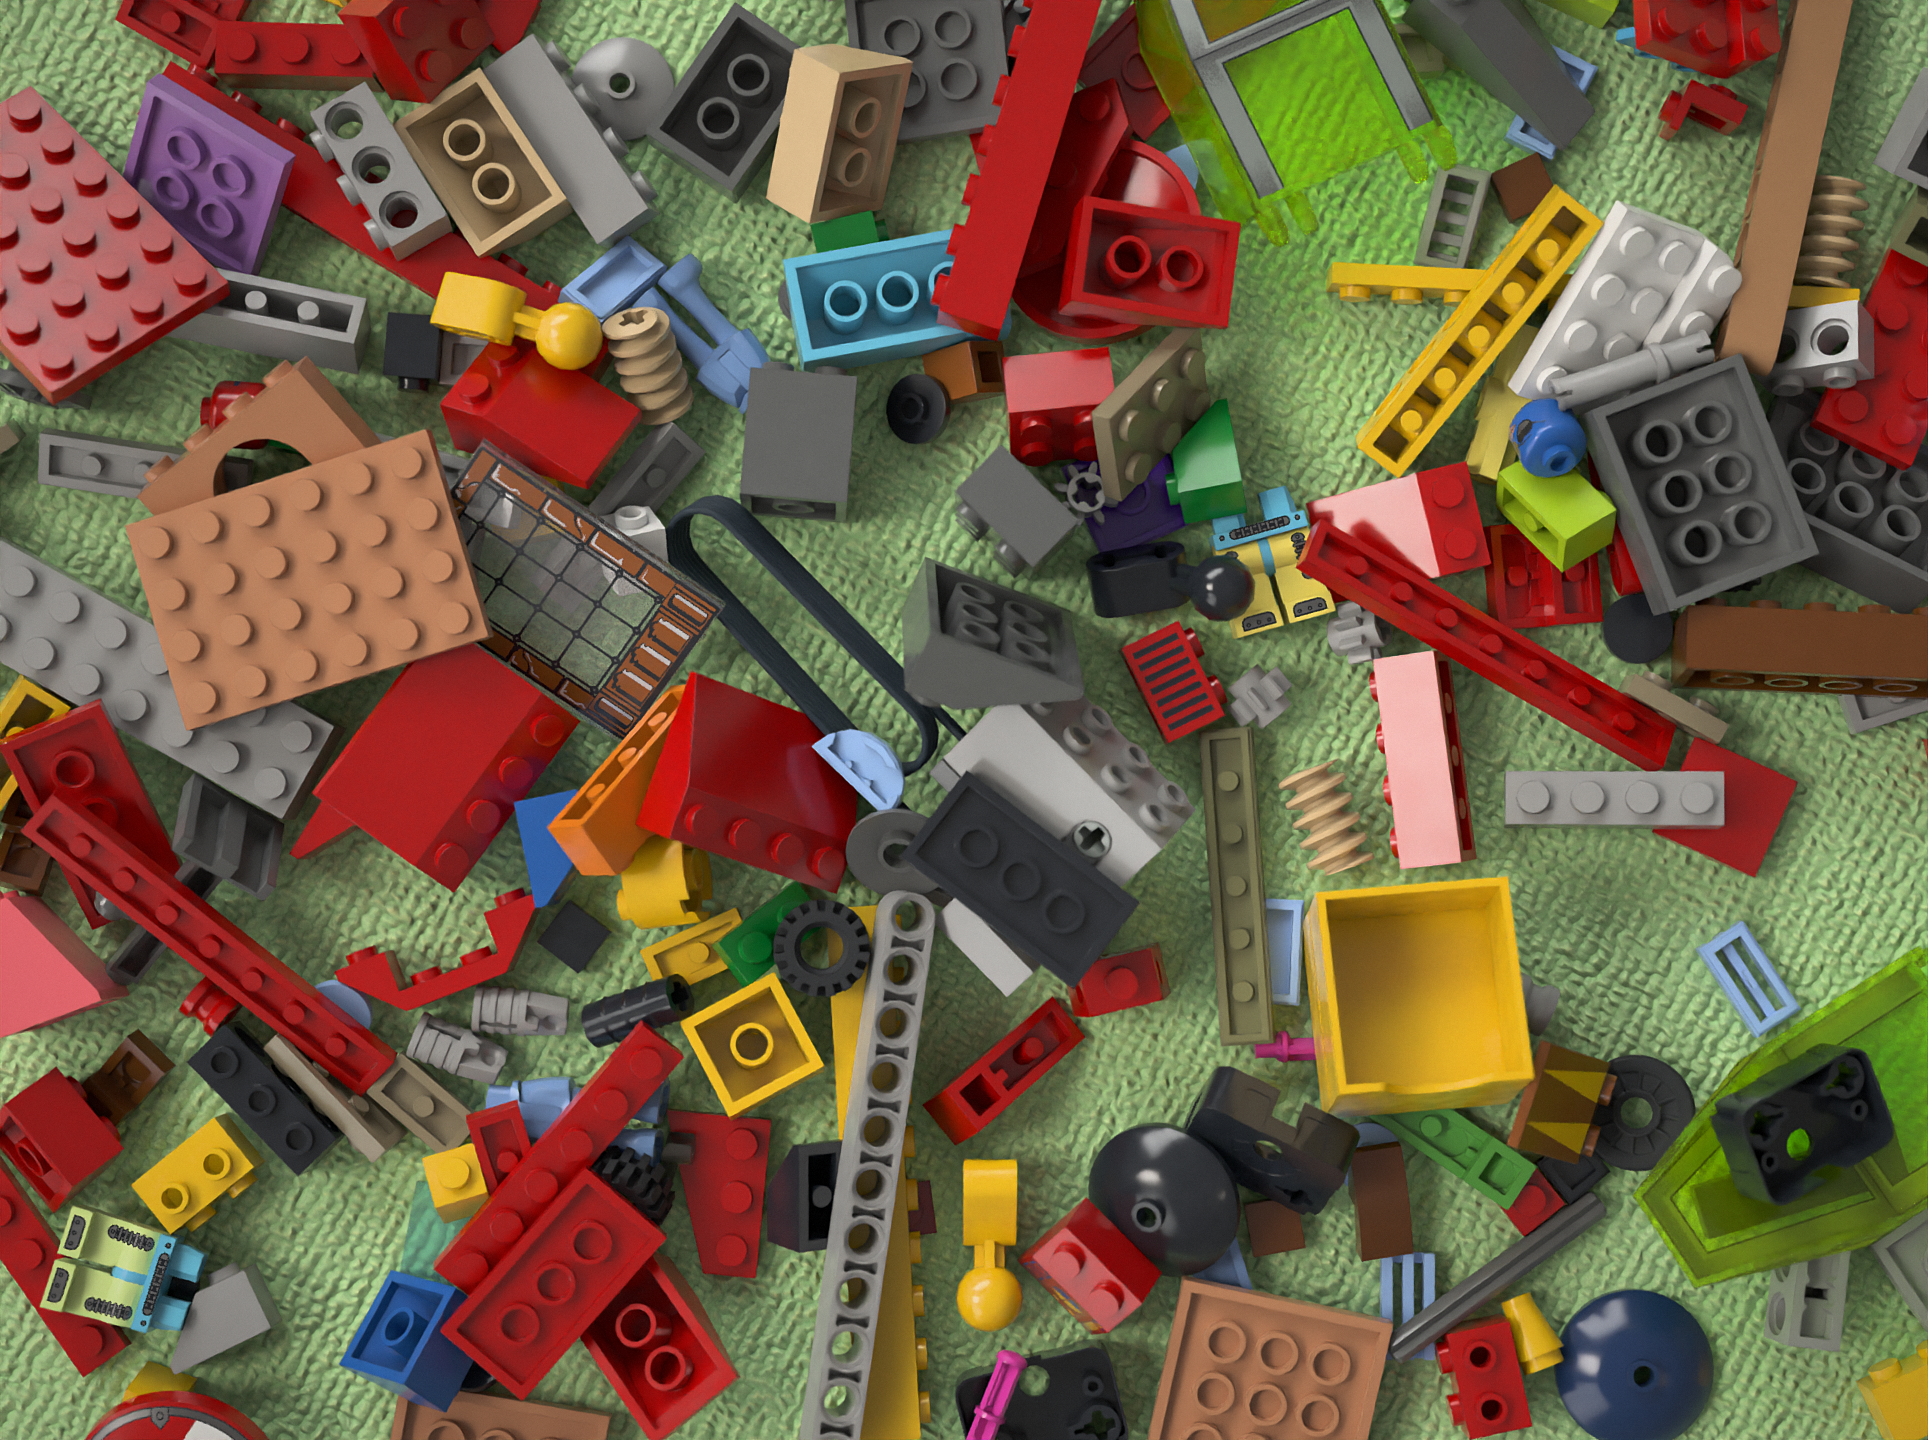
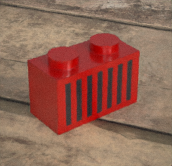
M1178 620L1120 649L1119 653L1165 745L1225 716L1221 705L1228 702L1226 694L1215 674L1206 677L1198 661V658L1204 656L1205 653L1192 627L1183 630Z

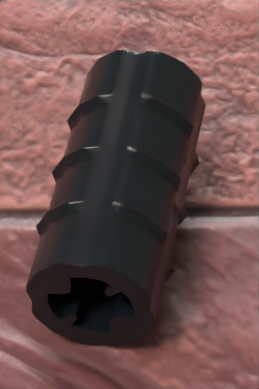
M673 974L652 982H645V984L638 987L635 986L632 989H625L624 992L609 997L604 996L601 1000L585 1005L581 1014V1022L587 1039L592 1045L601 1048L624 1040L641 1020L651 1028L657 1029L692 1016L694 998L691 988L684 977L679 974Z

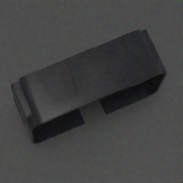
M1819 1043L1812 1046L1803 1054L1783 1065L1777 1066L1733 1094L1730 1093L1714 1104L1717 1113L1710 1116L1712 1127L1718 1142L1721 1144L1730 1168V1174L1738 1192L1744 1197L1780 1206L1790 1204L1827 1182L1826 1179L1811 1176V1174L1827 1165L1845 1169L1851 1168L1885 1148L1891 1142L1895 1130L1891 1114L1866 1052L1857 1048ZM1802 1129L1808 1136L1809 1147L1802 1158L1795 1160L1788 1153L1787 1142L1795 1130Z
M1219 1066L1214 1069L1194 1098L1182 1128L1197 1134L1214 1147L1227 1163L1237 1184L1262 1194L1302 1215H1305L1307 1212L1314 1215L1319 1214L1326 1206L1330 1197L1335 1191L1339 1190L1346 1179L1360 1139L1359 1131L1351 1124L1306 1102L1303 1105L1296 1127H1293L1271 1116L1281 1090L1230 1066ZM1257 1141L1273 1143L1281 1149V1152L1279 1153Z
M1085 1339L1063 1347L1022 1355L1027 1361V1367L1037 1365L1045 1369L1049 1375L1050 1382L1048 1388L1043 1393L1029 1395L1021 1389L1018 1379L1004 1414L1006 1420L1004 1424H1000L995 1437H998L999 1440L1128 1439V1427L1110 1356L1103 1343L1095 1339ZM996 1364L968 1369L957 1378L955 1400L965 1440L976 1416L974 1410L977 1405L981 1404ZM1102 1411L1104 1418H1113V1420L1106 1422V1432L1096 1434L1094 1426H1084L1092 1422V1412Z

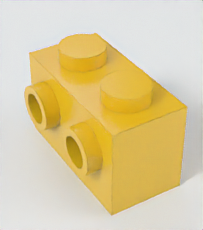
M224 1113L211 1119L132 1183L131 1186L170 1235L185 1227L193 1233L217 1214L216 1210L212 1207L215 1202L227 1193L232 1199H235L259 1180L253 1172L264 1164L265 1160L229 1115Z

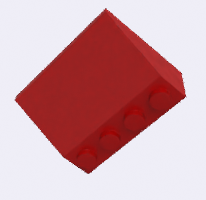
M472 643L408 663L312 793L411 865L455 893L515 811L514 802L524 799L580 723V720L476 644Z
M691 671L635 825L666 838L837 894L848 864L846 859L847 840L850 832L856 825L858 791L812 747V745L824 738L825 735L805 713Z

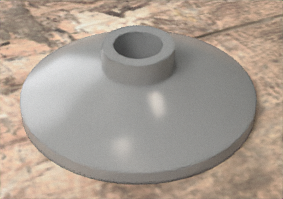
M627 37L607 39L591 47L578 61L572 75V81L576 87L583 83L598 102L600 110L595 113V116L604 129L612 127L623 141H632L645 137V130L675 89L672 72L664 57L649 44ZM617 77H626L630 80V86L627 91L616 93L611 89L613 80Z

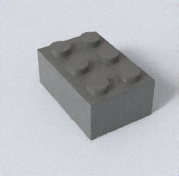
M735 2L645 130L650 145L737 204L776 148L794 49L802 47Z
M1002 445L955 490V510L957 511L955 514L957 519L955 521L976 542L984 536L994 546L995 551L993 553L995 555L993 558L1014 579L1022 573L1030 581L1073 537L1079 522Z

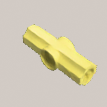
M1523 324L1497 356L1492 375H1488L1485 380L1474 414V419L1478 420L1465 458L1470 478L1474 481L1497 486L1498 472L1514 463L1517 453L1509 439L1510 424L1519 410L1533 400L1518 396L1508 386V383L1539 333V328Z

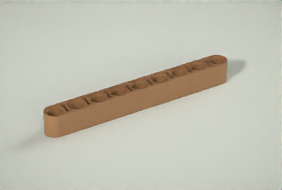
M1790 0L1781 40L1782 45L1778 54L1733 261L1734 267L1741 273L1742 282L1739 289L1733 294L1727 309L1721 317L1714 348L1713 363L1741 353L1748 372L1767 377L1770 374L1781 340L1853 0Z

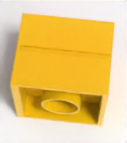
M1508 876L1315 893L1309 911L1303 921V948L1322 1111L1337 1118L1508 1104L1534 1079Z

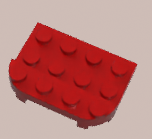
M1633 0L1636 49L1716 78L1728 79L1760 63L1781 49L1782 42L1779 35L1777 0Z

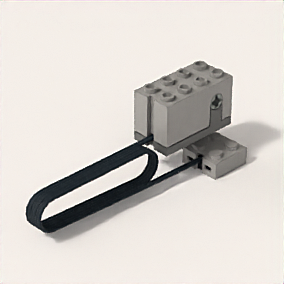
M721 495L702 497L674 515L665 530L668 562L688 587L720 608L716 618L825 736L849 729H859L700 558L693 548L690 537V524L694 514L711 516L723 524L911 715L919 727L922 746L921 753L915 761L901 762L904 777H908L919 770L930 760L937 749L939 738L937 718L959 741L929 772L948 793L966 770L1120 887L1163 849L1196 810L1188 802L1185 792L1176 783L1168 781L1150 763L1146 752L1137 744L1130 743L1113 726L1107 712L1101 707L1092 704L1084 695H1082L1080 700L993 707L969 733L942 707H929L915 700L911 693L905 691L904 668L744 506L733 498ZM903 801L898 809L912 811ZM954 898L935 917V924L1006 997L1015 991L1040 966L1038 962Z

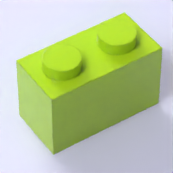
M1519 460L1498 472L1495 507L1561 572L1566 571L1612 543L1617 509L1606 493L1600 490L1597 491L1581 476L1577 466L1560 476L1545 478L1536 477L1527 472Z

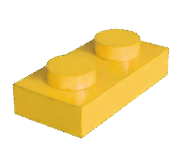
M738 907L640 950L652 980L679 974L684 977L690 986L728 969L712 947V944L743 920Z

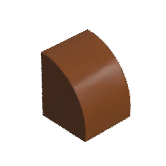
M966 341L922 355L925 375L936 378L944 385L951 405L1004 395L1002 357H1005L1002 341Z

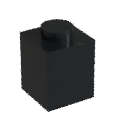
M388 312L383 375L391 382L397 383V390L423 394L429 393V385L441 386L439 381L443 332L448 331L431 325L429 322L432 315Z

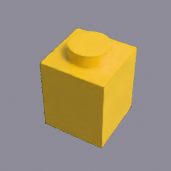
M473 1143L422 1158L434 1207L444 1224L474 1215L490 1197Z

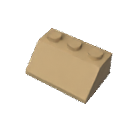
M836 44L794 49L766 199L809 224L869 210H882L913 61L903 57Z
M480 67L442 91L430 104H422L392 124L406 149L479 259L530 241L574 212L566 196Z

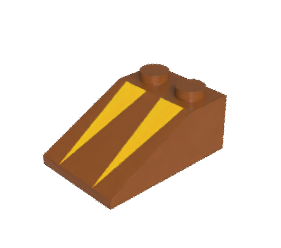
M1541 1040L1532 1065L1534 1079L1525 1087L1507 1145L1576 1165L1580 1163L1582 1154L1592 1157L1601 1131L1600 1126L1592 1124L1598 1104L1609 1106L1618 1076L1609 1074L1612 1063Z

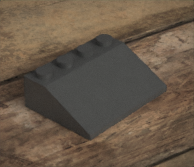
M1741 353L1600 406L1577 418L1587 437V447L1605 493L1610 497L1617 509L1615 519L1653 616L1673 611L1820 554Z
M1804 388L1801 394L1795 396L1775 395L1765 416L1820 553L1799 561L1797 564L1874 602L1889 606L1891 610L1899 614H1910L1928 596V446L1921 443L1912 466L1902 471L1809 426L1822 394L1810 388Z
M924 558L901 611L905 691L911 693L915 700L929 707L939 708L941 705L960 710L1081 699L1084 693V684L1070 610L931 558Z

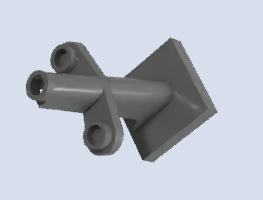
M194 773L182 788L171 848L172 851L185 857L187 860L174 877L204 901L222 880H226L264 901L276 888L284 823L199 774ZM96 891L94 904L97 911L103 917L111 921H118L123 918L136 922ZM137 924L113 957L106 963V972L114 982L120 985L127 986L132 982L137 984L168 946L140 924Z

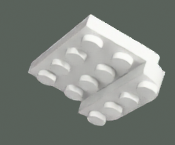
M1617 200L1509 381L1508 386L1518 396L1530 400L1552 399L1565 395L1566 391L1556 394V392L1550 394L1548 386L1550 379H1558L1643 351L1644 345L1658 342L1661 345L1695 334L1700 330H1704L1709 337L1727 309L1733 294L1739 289L1742 282L1741 273L1734 267L1730 257L1700 231ZM1688 370L1670 375L1669 380L1686 374ZM1653 381L1572 407L1574 414L1582 416L1595 408L1658 384H1655Z

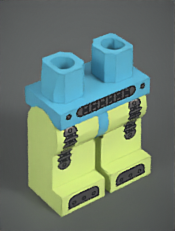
M87 1205L72 1206L57 1253L76 1259L82 1258L113 1267V1269L109 1270L67 1257L56 1259L40 1307L58 1312L65 1311L144 1333L156 1330V1328L182 1331L192 1302L167 1295L172 1277L175 1276L192 1282H199L208 1254L191 1245L184 1244V1236L174 1233L170 1235L168 1232Z

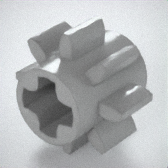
M1092 462L1088 472L1080 474L1073 465L1068 466V476L1071 479L1069 485L1056 483L1054 486L1055 492L1065 495V502L1062 505L1076 515V518L1079 520L1076 527L1078 529L1082 525L1084 518L1092 516L1097 524L1103 525L1105 522L1104 515L1100 510L1103 505L1117 507L1118 500L1104 496L1102 479L1096 475L1097 463ZM1082 483L1086 489L1093 487L1098 489L1099 492L1094 499V507L1090 508L1085 501L1078 504L1073 501L1078 491V484Z
M1353 601L1338 604L1336 609L1339 617L1331 618L1327 623V637L1333 652L1339 657L1348 655L1350 665L1382 658L1383 655L1380 647L1389 645L1392 640L1391 623Z
M1257 664L1228 688V691L1236 700L1227 709L1242 727L1251 720H1254L1260 729H1263L1291 705L1284 696V692L1293 685L1277 666L1266 674Z

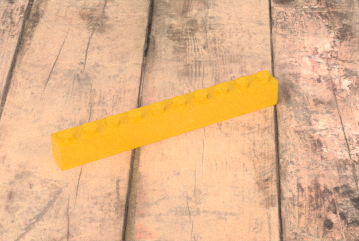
M878 904L846 906L853 910L865 925L871 949ZM895 914V921L902 930L901 914ZM827 927L829 967H831L841 958L843 943L840 936L834 930ZM893 958L889 962L887 972L890 981L896 983L905 977L904 967H894ZM868 963L864 973L852 987L831 996L839 1139L843 1140ZM896 1008L887 1010L880 1019L882 1034L884 1036L893 1034L900 1025V1020H897ZM883 1062L873 1070L872 1083L875 1089L883 1088L891 1081L893 1071L889 1062ZM912 1086L910 1091L909 1104H912ZM875 1116L866 1123L864 1137L867 1142H873L883 1134L885 1121L882 1116ZM914 1125L905 1126L860 1440L921 1439V1424L931 1423L930 1392L919 1391L918 1370H928L926 1337L916 1338L915 1317L925 1316L923 1284L913 1285L912 1264L922 1263L920 1231L910 1232L908 1211L919 1210L917 1178L907 1179L906 1158L915 1157ZM874 1169L867 1170L858 1177L856 1182L858 1195H866L875 1188L877 1174ZM867 1223L859 1224L850 1231L848 1236L850 1248H858L868 1240L869 1227ZM859 1277L847 1280L848 1301L855 1299L861 1291L862 1284ZM850 1331L852 1347L854 1342V1334Z

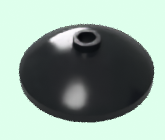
M1168 1123L1138 1124L1114 1136L1098 1153L1091 1168L1088 1185L1089 1200L1162 1272L1160 1276L1182 1277L1183 1275L1189 1276L1199 1273L1216 1263L1234 1241L1241 1217V1201L1235 1178L1222 1156L1213 1146L1197 1134ZM1144 1207L1154 1211L1156 1220L1146 1213Z

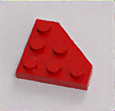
M1115 77L1073 93L1016 280L1065 261L1072 209L1084 195L1099 197L1109 178L1107 172L1120 148L1124 150L1134 131L1120 85ZM983 132L969 134L980 174L986 159L984 156L977 155Z

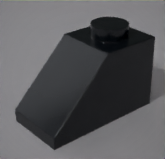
M841 1139L795 1144L792 1146L767 1188L768 1242L798 1253L827 1249L842 1147Z

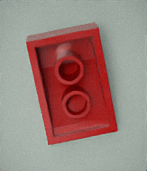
M1084 195L1071 212L1058 314L1110 323L1209 329L1228 328L1241 222Z
M513 338L510 346L489 342L439 404L455 449L475 455L480 447H484L510 466L584 489L590 488L643 417L641 409L578 369H559L551 365L538 352L536 344Z
M1467 461L1406 475L1399 479L1395 478L1305 504L1311 528L1322 518L1428 581L1480 570L1491 564ZM1327 587L1334 604L1349 601L1348 598Z
M657 1252L652 1254L579 1337L649 1440H666L740 1379L699 1298L671 1258Z

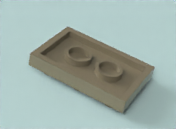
M1176 327L1091 413L1104 496L1122 502L1138 484L1146 480L1149 472L1168 453H1171L1179 441L1210 408V395L1207 390L1205 373L1206 358L1202 348L1200 328Z

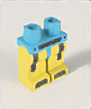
M1286 486L1257 494L1264 518L1262 522L1246 526L1243 513L1211 519L1214 535L1209 537L1208 541L1213 556L1226 554L1237 558L1249 567L1256 582L1254 601L1242 616L1229 621L1233 639L1336 611L1331 593L1327 590V587L1296 569L1310 531L1304 510L1296 511L1294 501ZM1269 577L1272 579L1279 606L1276 605Z

